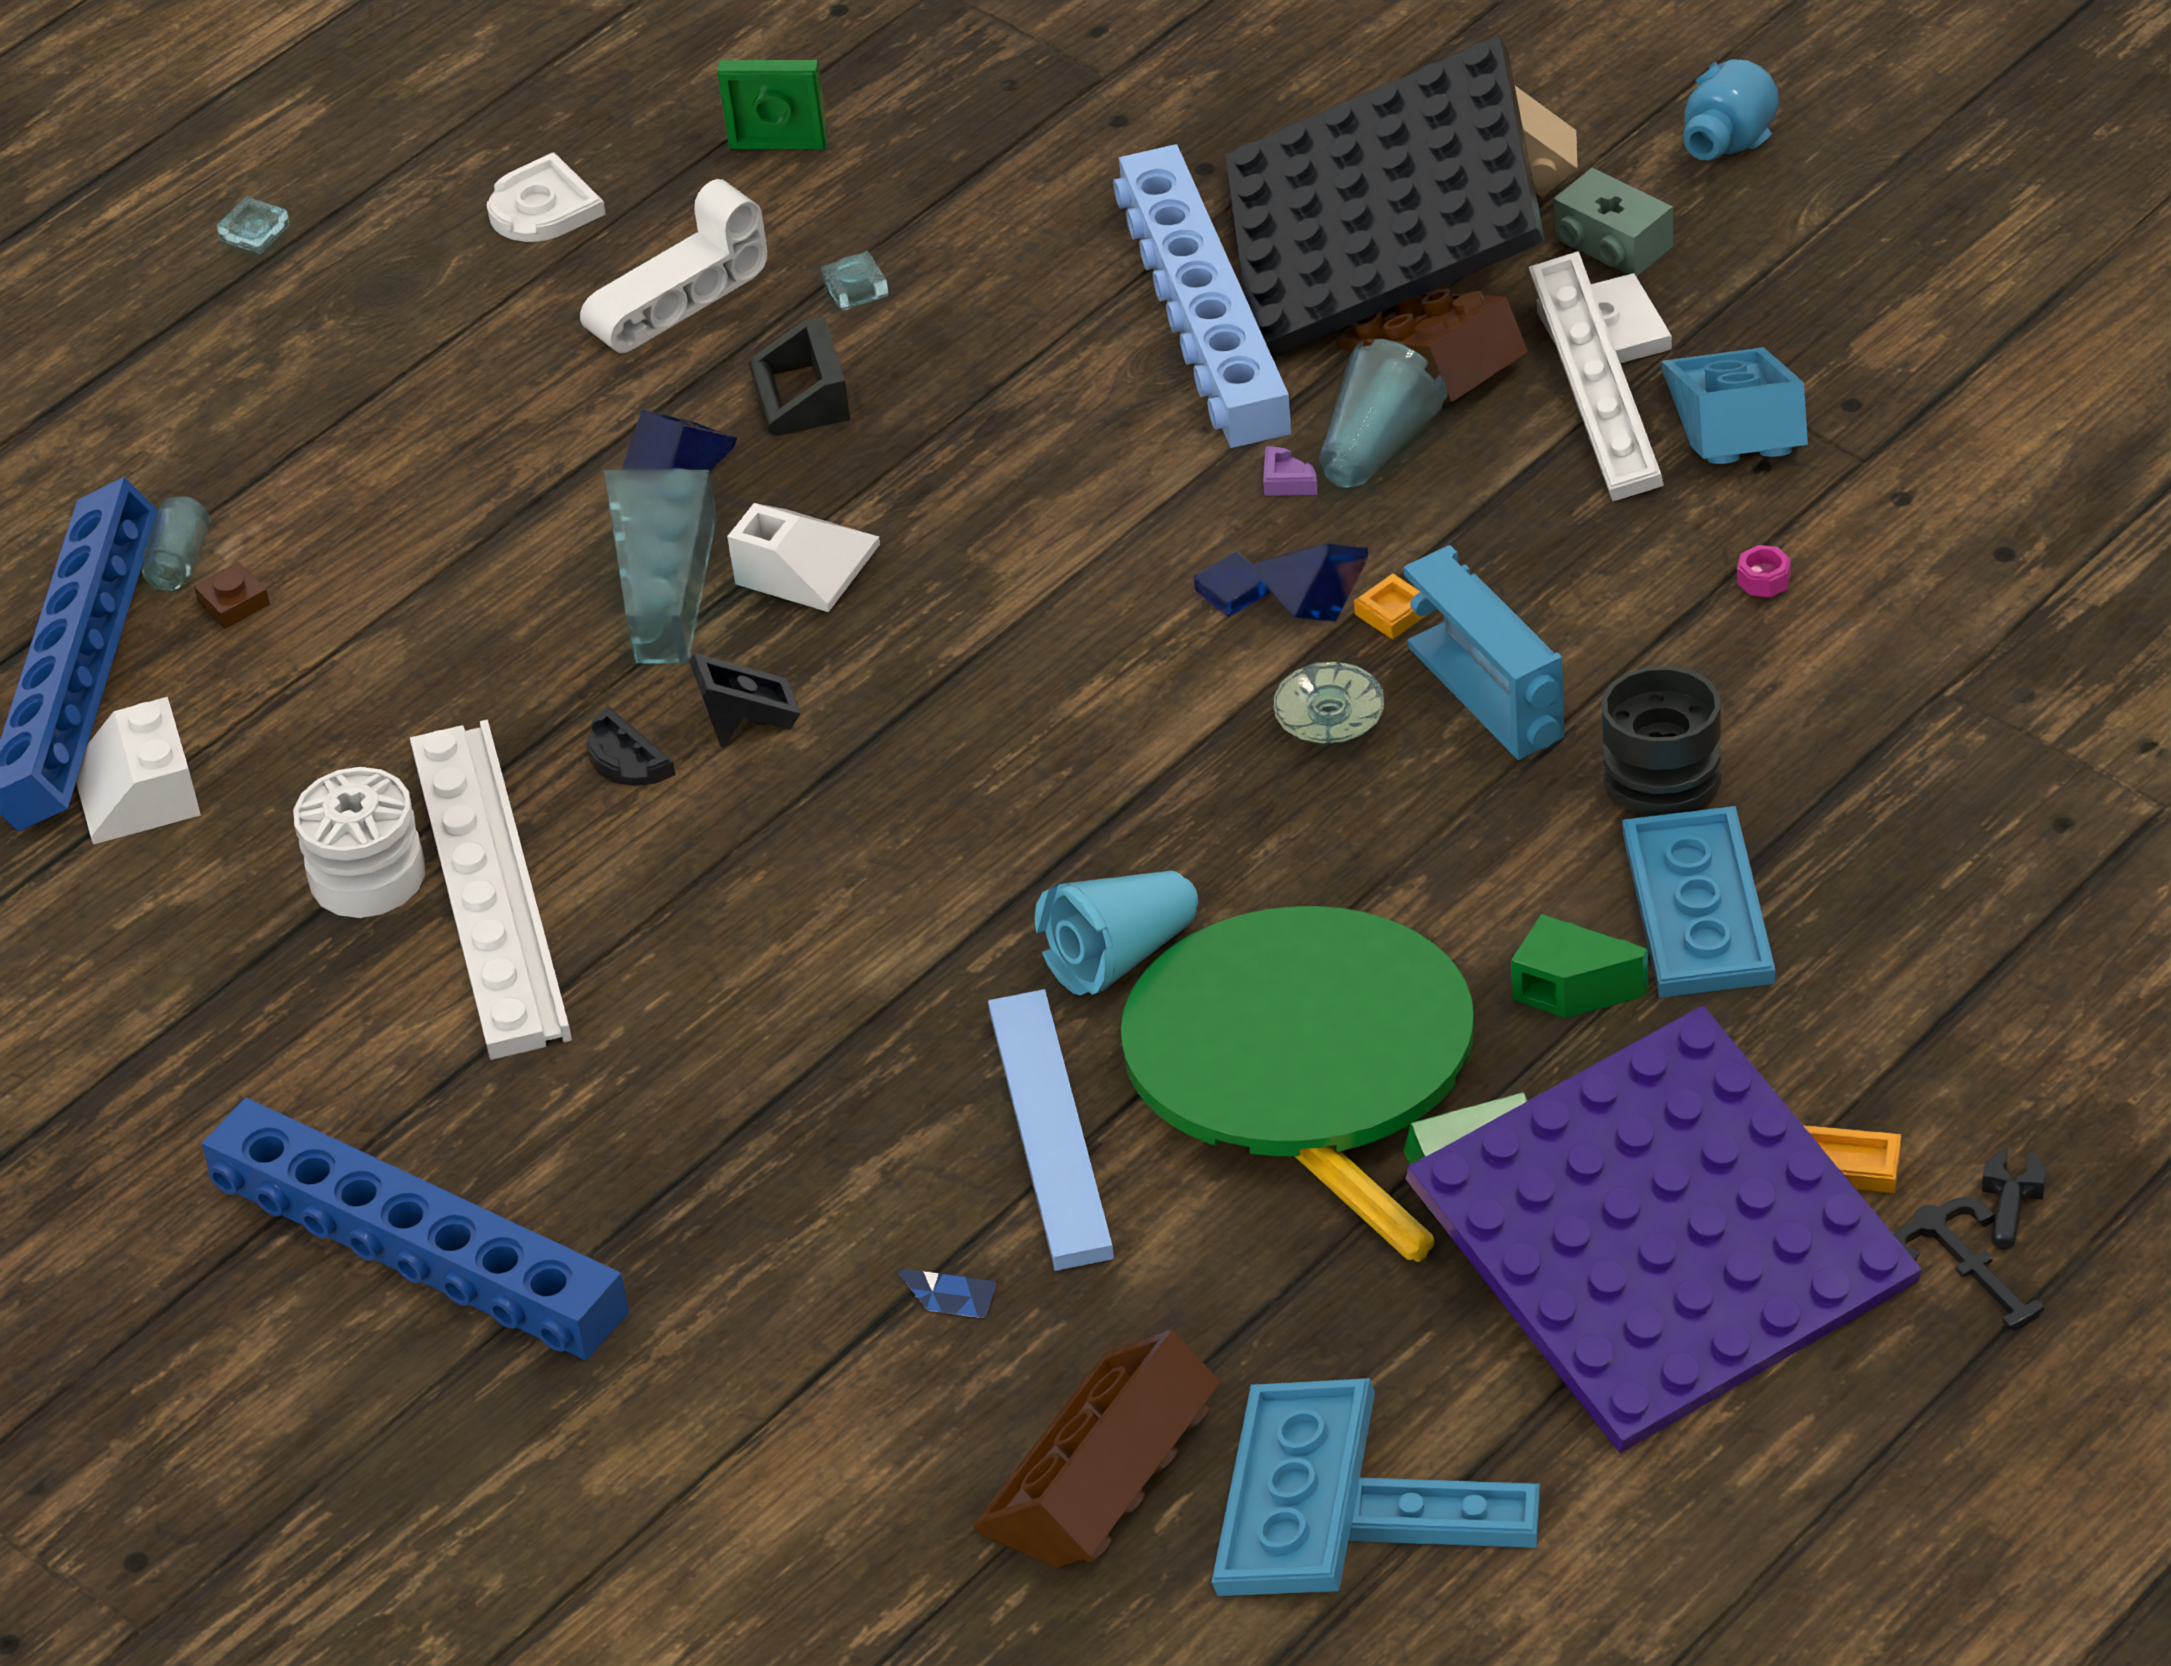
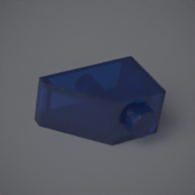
M642 409L622 469L641 476L638 486L668 496L671 487L692 491L735 447L737 438L695 421Z

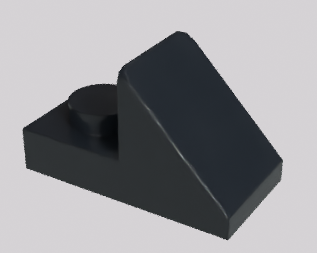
M694 653L689 660L721 747L726 745L743 718H748L756 724H771L790 730L801 714L787 678Z

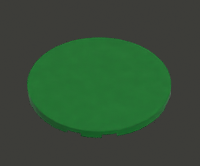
M1323 906L1282 907L1250 912L1212 924L1189 935L1160 955L1145 970L1127 999L1121 1024L1122 1050L1127 1074L1135 1090L1159 1117L1189 1136L1215 1146L1220 1141L1250 1147V1154L1300 1156V1149L1335 1145L1336 1151H1343L1387 1137L1426 1115L1454 1088L1456 1076L1464 1063L1470 1059L1474 1044V1012L1467 983L1457 966L1438 946L1412 929L1384 917L1356 910Z

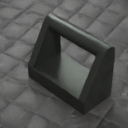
M825 316L804 320L750 359V371L768 430L772 435H783L851 420L845 379ZM812 366L817 383L783 406L773 374Z

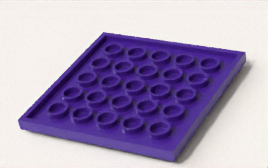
M1704 1006L1693 1010L1407 1168L1406 1180L1619 1453L1919 1281L1922 1271L1912 1256Z

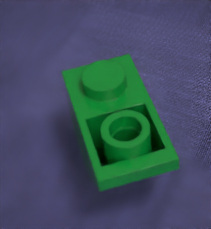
M1541 914L1511 959L1512 1000L1568 1018L1644 997L1648 990V949L1626 940L1616 939L1580 927L1571 922H1564Z

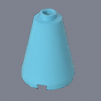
M1175 871L1058 884L1042 892L1036 903V933L1039 934L1045 931L1051 948L1042 952L1045 961L1057 980L1073 994L1083 995L1089 992L1093 995L1100 993L1190 925L1196 917L1198 895L1193 884Z

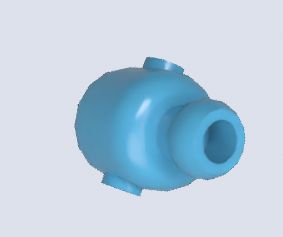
M1736 59L1720 64L1714 62L1709 66L1708 71L1695 80L1698 86L1690 94L1685 107V128L1683 131L1684 145L1693 157L1711 161L1721 157L1723 154L1733 155L1748 148L1755 149L1771 136L1772 132L1768 126L1774 120L1779 106L1778 89L1771 75L1760 65L1748 60Z

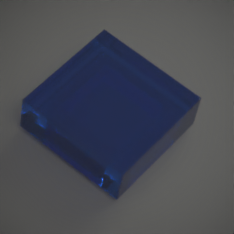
M1236 551L1194 575L1195 590L1228 617L1271 592L1270 578Z

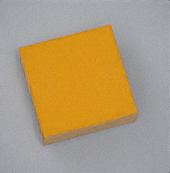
M1391 574L1354 600L1355 615L1392 640L1429 614L1419 616L1411 608L1412 598L1420 591L1395 574Z

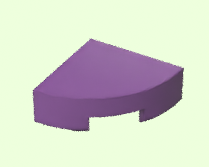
M1265 447L1264 496L1318 495L1316 473L1310 464H1305L1299 459L1292 457L1291 451L1285 448Z

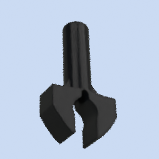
M2008 1148L1999 1151L1985 1162L1982 1192L1995 1193L1999 1197L1991 1235V1241L1997 1248L2009 1249L2014 1246L2023 1201L2027 1198L2043 1200L2046 1169L2038 1157L2031 1151L2028 1154L2026 1172L2018 1175L2015 1181L2010 1179V1174L2006 1171Z

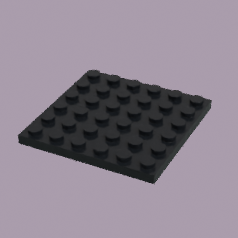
M1500 35L1483 43L1473 44L1465 51L1437 63L1427 64L1419 71L1391 83L1381 84L1373 91L1345 103L1335 104L1327 111L1299 123L1289 124L1281 131L1258 141L1246 143L1237 150L1225 154L1244 296L1272 358L1545 242L1509 53Z

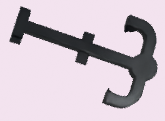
M1959 1197L1939 1207L1934 1205L1922 1206L1916 1210L1913 1221L1895 1232L1894 1236L1915 1261L1921 1252L1907 1247L1906 1244L1921 1235L1934 1237L1960 1263L1955 1266V1270L1963 1278L1971 1274L2009 1313L2003 1317V1323L2009 1329L2015 1331L2039 1318L2040 1313L2044 1311L2045 1306L2037 1299L2024 1305L1985 1266L1993 1261V1257L1986 1250L1974 1255L1946 1226L1947 1221L1962 1214L1973 1216L1983 1227L1994 1222V1214L1981 1201L1970 1197Z

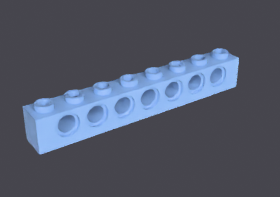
M1175 144L1119 157L1121 178L1113 180L1117 204L1120 209H1128L1126 210V217L1132 239H1141L1139 246L1145 269H1154L1153 282L1159 301L1167 300L1166 311L1173 333L1181 332L1180 345L1185 363L1187 365L1195 364L1193 370L1196 387L1200 397H1209L1207 404L1213 428L1215 430L1223 429L1230 448L1290 435L1289 394L1178 145Z

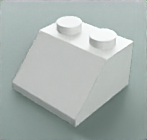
M168 697L114 711L87 744L76 780L93 845L201 816Z

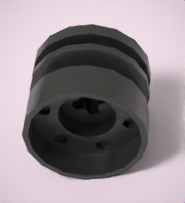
M1672 666L1645 667L1625 673L1608 686L1602 697L1604 788L1612 799L1631 811L1657 816L1694 810L1713 798L1721 784L1720 695L1712 683L1691 670Z

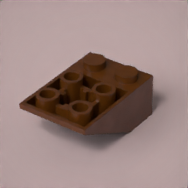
M1450 289L1426 292L1353 323L1354 329L1337 339L1340 347L1419 399L1443 402L1455 401L1528 352L1506 296L1483 295L1481 291H1473L1466 294L1451 293Z

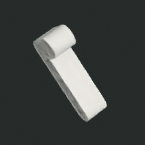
M716 179L707 183L700 190L695 200L694 210L698 232L590 295L580 312V321L583 327L618 353H626L752 280L764 268L768 252L762 212L758 204L722 179Z

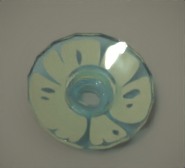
M1341 662L1314 663L1295 670L1280 683L1274 695L1275 717L1284 730L1299 739L1321 744L1344 742L1363 735L1378 722L1384 710L1383 688L1372 674L1356 665Z

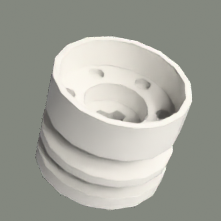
M366 767L337 770L317 779L301 793L293 809L294 826L299 838L300 850L304 855L305 870L310 890L321 907L337 915L363 918L381 915L403 905L419 890L426 875L424 856L419 834L416 831L415 816L411 807L409 791L399 778L382 769Z

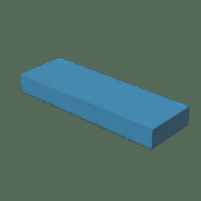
M1360 1478L1349 1541L1537 1548L1540 1484Z

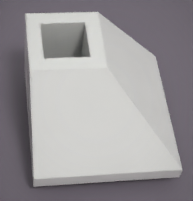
M753 503L727 536L736 585L826 612L831 610L880 545L879 536L787 509Z

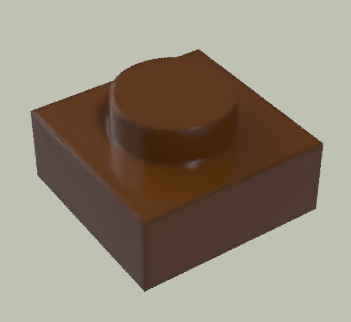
M240 562L194 586L198 603L224 629L270 605L266 588Z

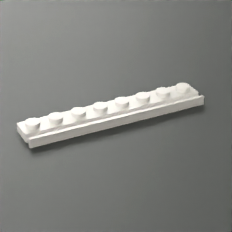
M488 720L480 721V728L465 731L462 725L410 737L489 1057L490 1060L547 1047V1040L562 1037L563 1042L572 1041L489 723Z

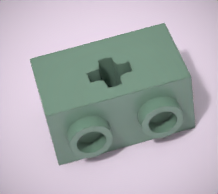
M1594 168L1588 170L1553 199L1555 239L1627 275L1634 273L1637 277L1673 247V206Z

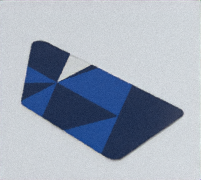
M900 1269L898 1272L928 1311L984 1318L987 1315L996 1288V1282L990 1280L910 1269Z

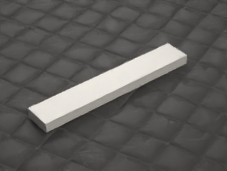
M1579 251L1530 266L1531 279L1612 502L1664 486L1660 469Z

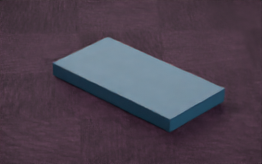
M1736 806L1623 820L1624 842L1659 998L1775 984V966Z
M1370 1378L1256 1384L1250 1386L1212 1577V1585L1217 1596L1340 1591L1375 1397V1390Z

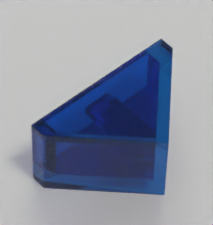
M1325 543L1255 563L1256 574L1294 618L1336 622L1368 560V548Z

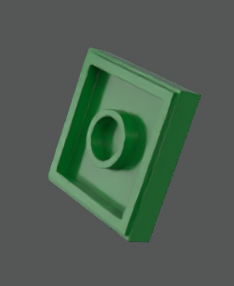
M719 60L717 74L729 149H827L829 136L818 60Z

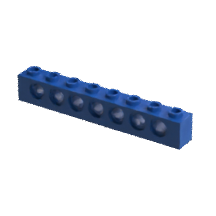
M125 477L78 499L0 739V815L18 832L68 809L158 515V510Z
M247 1097L201 1143L209 1168L208 1175L214 1185L221 1191L230 1195L236 1193L257 1203L264 1211L273 1216L282 1215L303 1225L310 1233L324 1239L328 1237L351 1248L355 1254L365 1260L381 1262L397 1270L404 1278L413 1283H425L445 1293L448 1298L459 1305L466 1306L469 1304L492 1315L497 1322L507 1328L513 1329L517 1327L536 1336L555 1351L561 1352L565 1350L587 1361L629 1313L621 1272Z

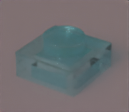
M246 196L217 225L221 241L261 254L290 224L286 209Z
M868 251L847 256L839 261L821 266L823 283L841 311L888 296L886 278Z

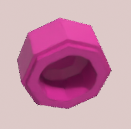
M1757 545L1740 554L1737 566V584L1749 595L1772 597L1788 589L1791 576V559L1779 547Z

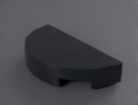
M609 706L593 719L587 749L590 762L598 774L614 783L632 786L655 784L675 776L673 761Z

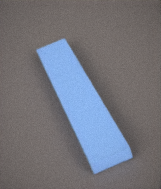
M1045 989L988 1000L990 1017L1054 1270L1114 1259L1112 1242Z

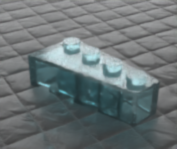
M604 470L625 611L635 663H689L717 519L709 470Z

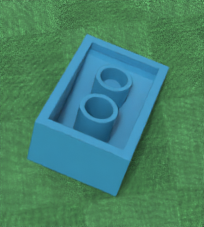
M1764 347L1661 361L1663 375L1689 444L1703 459L1707 458L1708 462L1715 464L1731 463L1738 461L1740 454L1760 451L1762 456H1783L1790 454L1792 447L1808 445L1804 382Z

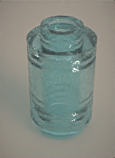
M172 497L166 499L160 505L141 557L143 559L141 569L145 580L158 589L176 590L183 584H186L192 576L211 523L208 511L196 500L189 497Z

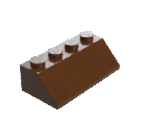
M1173 1329L1104 1353L974 1523V1528L983 1536L1055 1568L1081 1560L1085 1563L1095 1560L1112 1542L1113 1537L1109 1532L1117 1521L1134 1511L1143 1501L1146 1493L1142 1488L1149 1478L1163 1470L1174 1459L1178 1452L1175 1443L1184 1431H1188L1196 1426L1206 1416L1210 1409L1207 1400L1221 1381Z

